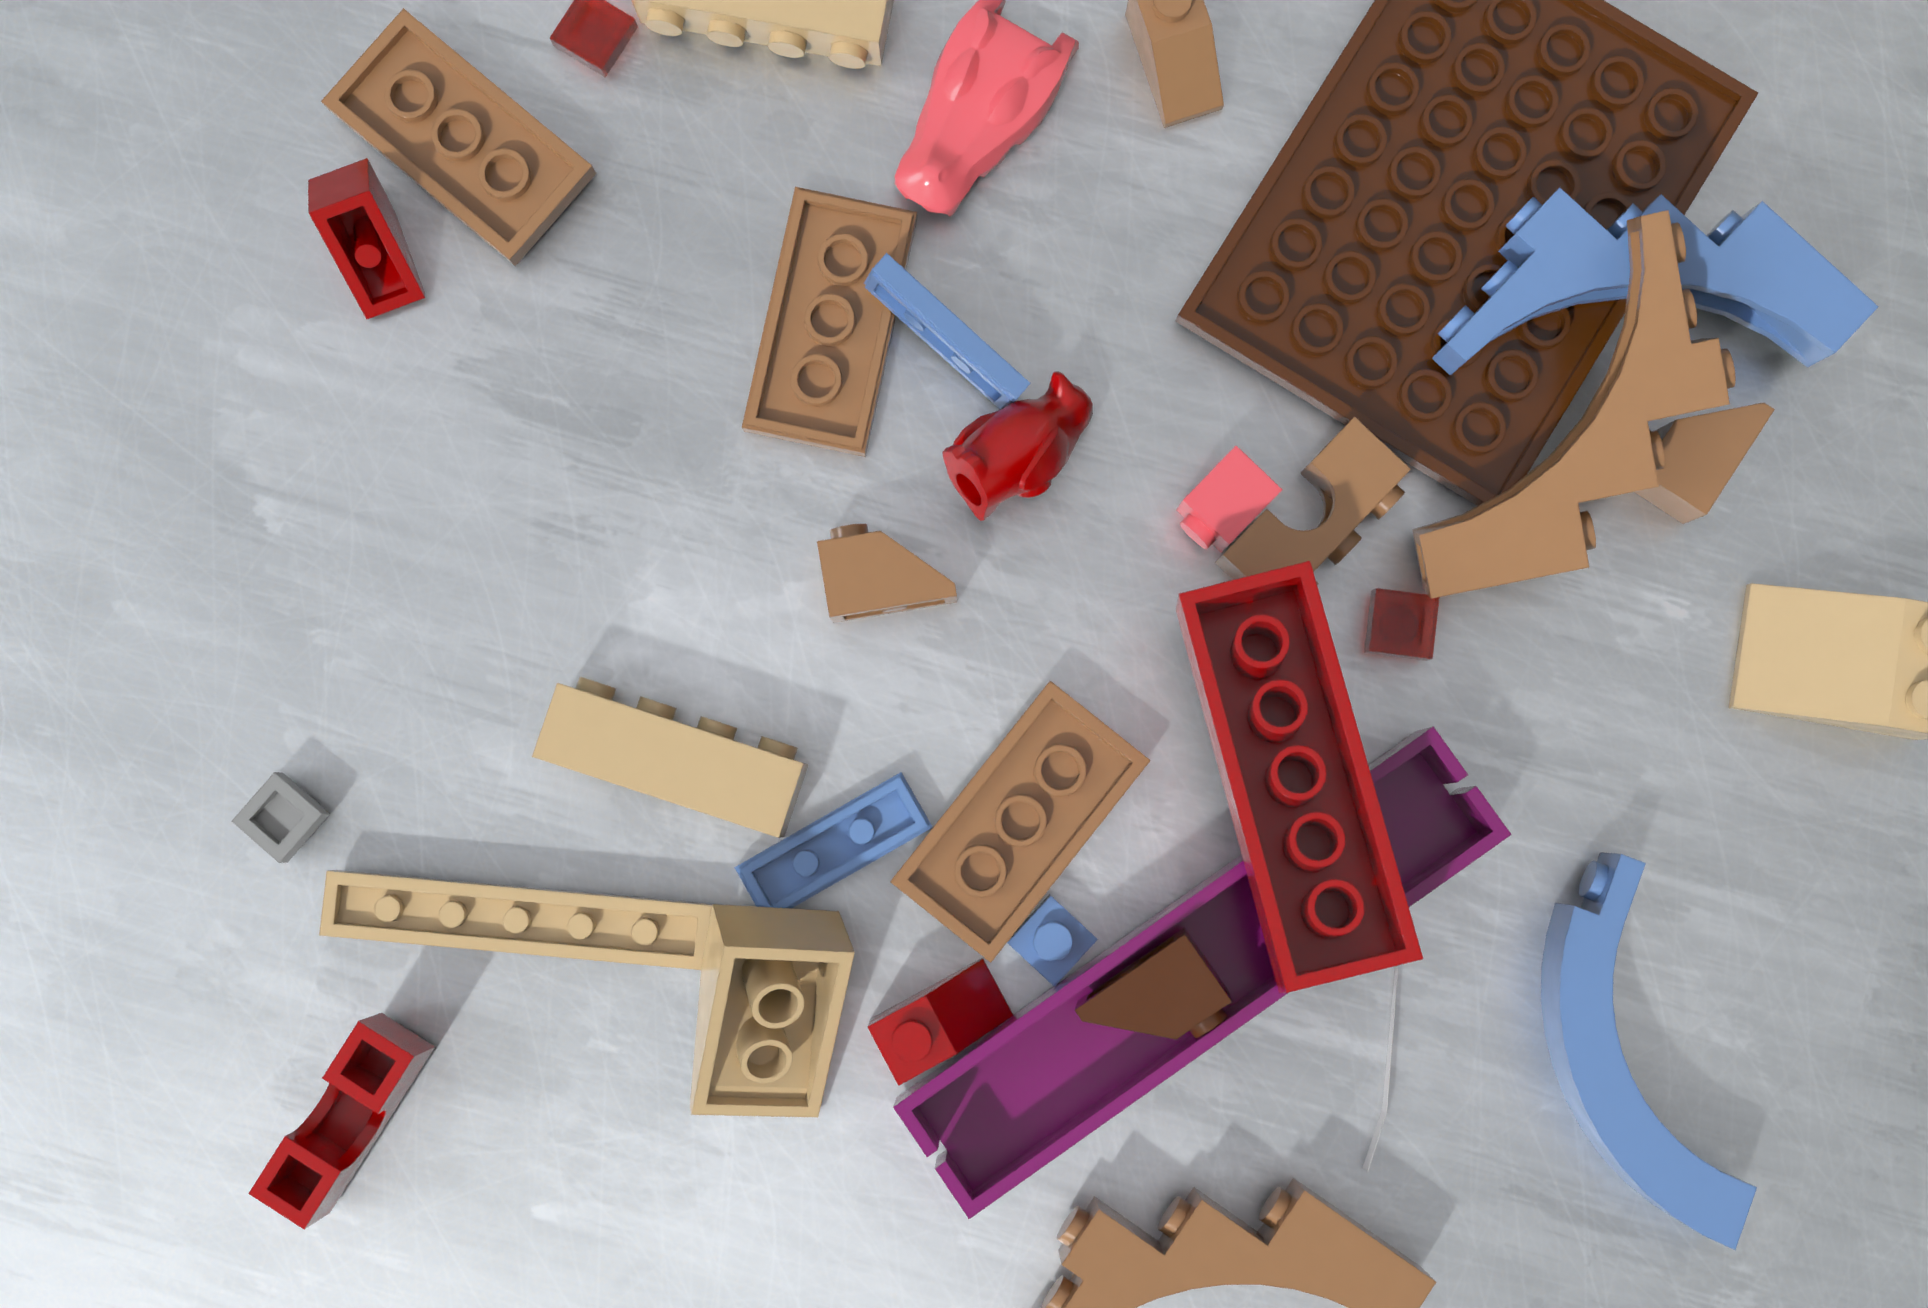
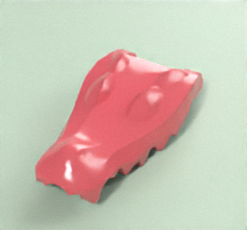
M1006 0L977 1L954 28L934 68L931 87L916 126L915 137L901 158L895 174L894 184L906 199L918 203L928 212L952 216L979 176L984 178L997 164H1000L1005 159L1009 150L1014 145H1021L1033 130L1041 124L1057 96L1072 57L1079 49V42L1076 39L1062 32L1056 41L1050 45L1000 16Z

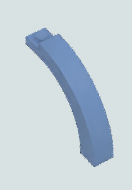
M1600 852L1598 860L1590 862L1583 873L1579 886V895L1584 897L1581 908L1555 903L1546 933L1541 966V1008L1544 1034L1553 1070L1563 1096L1581 1130L1599 1155L1625 1183L1649 1203L1703 1236L1736 1250L1757 1187L1714 1168L1680 1143L1659 1121L1644 1100L1631 1076L1622 1053L1613 1005V974L1617 948L1624 923L1646 863L1623 854Z

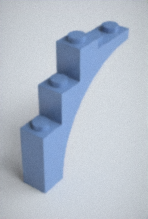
M1559 188L1543 205L1536 198L1532 197L1507 223L1506 227L1515 235L1498 252L1508 261L1481 288L1490 297L1475 313L1465 305L1446 324L1438 335L1447 343L1432 359L1451 375L1486 344L1528 320L1577 304L1627 299L1630 278L1627 220L1669 210L1671 224L1678 222L1683 231L1686 259L1684 262L1678 263L1682 290L1690 289L1696 308L1723 315L1768 337L1807 368L1835 354L1879 306L1763 201L1742 217L1732 210L1705 235L1661 194L1642 211L1633 203L1606 230L1567 193Z

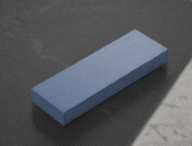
M886 253L872 268L864 282L865 288L999 409H1003L1008 404L1016 401L1031 384L889 254Z
M900 772L734 868L756 907L792 909L928 831L933 826L903 773Z

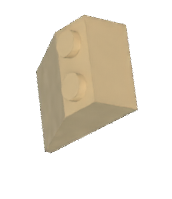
M1753 583L1747 584L1729 708L1911 740L1928 739V602L1888 596Z
M712 904L701 965L690 1096L691 1115L818 1118L855 953L839 911Z

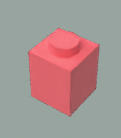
M1235 446L1177 507L1176 510L1184 517L1180 522V526L1202 548L1208 549L1213 545L1222 552L1283 489L1242 450Z

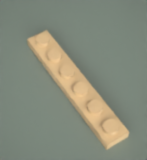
M329 870L326 871L319 936L701 970L712 904Z

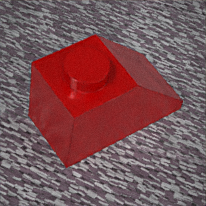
M368 158L309 179L308 213L365 318L370 319L424 299L425 292L397 215Z
M981 958L870 1019L867 1027L899 1086L958 1054L1012 1017L1013 1013L987 964Z

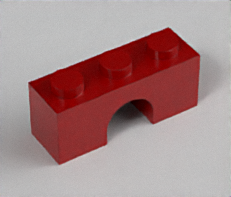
M383 1013L359 1020L322 1077V1079L329 1083L322 1098L306 1120L295 1131L283 1138L248 1194L304 1230L328 1215L435 1046Z

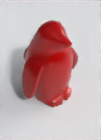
M1055 371L1052 374L1049 388L1043 396L1038 399L1015 401L1008 404L1002 410L980 416L962 430L952 446L945 448L942 454L949 478L955 489L980 521H984L1001 502L1016 495L1024 498L1035 497L1044 493L1050 487L1051 480L1058 475L1067 463L1081 433L1088 426L1092 418L1093 403L1091 398L1082 388L1072 384L1063 373Z

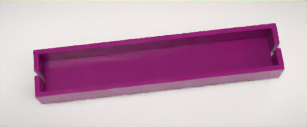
M1434 726L1414 732L1368 765L1409 907L1512 835L1477 786L1457 788L1449 794L1443 784L1457 783L1468 776V773ZM1242 854L896 1098L893 1106L894 1110L926 1157H929L938 1150L940 1141L946 1148L944 1152L937 1156L935 1170L968 1219H971L1288 994H1279ZM1184 927L1229 990L1232 1002L1223 1007L1228 1016L1215 1028L1198 1038H1195L1190 1031L1178 1039H1170L1082 1022L1075 1012L1079 999Z

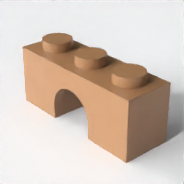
M1354 417L1300 473L1317 489L1322 498L1323 516L1318 527L1305 531L1292 529L1284 525L1266 509L1215 563L1233 580L1306 561L1311 562L1314 572L1326 558L1336 565L1362 539L1354 529L1363 519L1371 513L1379 520L1404 495L1405 491L1397 484L1411 469Z

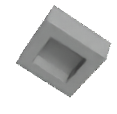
M274 772L231 822L278 863H288L330 813L284 773Z

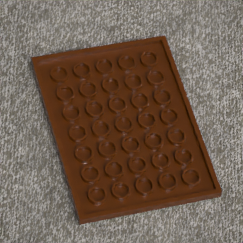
M1374 0L1179 312L1175 322L1342 424L1347 425L1356 417L1398 458L1478 506L1507 491L1528 474L1624 316L1627 299L1577 304L1528 320L1486 344L1453 374L1449 375L1432 359L1447 343L1438 333L1465 305L1475 313L1490 297L1481 288L1508 261L1498 252L1515 235L1506 227L1507 223L1532 197L1536 198L1543 205L1559 188L1567 193L1606 230L1633 203L1642 211L1661 194L1685 215L1757 97L1758 92L1604 0Z

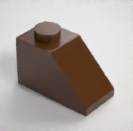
M1184 927L1079 999L1075 1012L1082 1022L1170 1039H1178L1190 1031L1195 1038H1198L1215 1028L1228 1016L1223 1007L1232 1002L1229 990Z

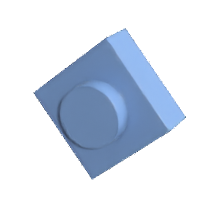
M1049 894L1017 929L1007 943L1055 987L1098 939Z

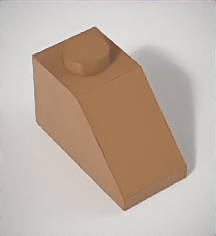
M1128 0L1125 16L1163 127H1170L1222 110L1224 102L1213 28L1204 0Z
M1763 402L1676 419L1657 429L1665 454L1664 469L1656 470L1659 487L1635 491V493L1682 524L1707 515L1775 409Z
M851 524L833 528L830 530L831 539L817 541L828 612L833 623L957 603L954 582L882 531L868 532L867 524Z

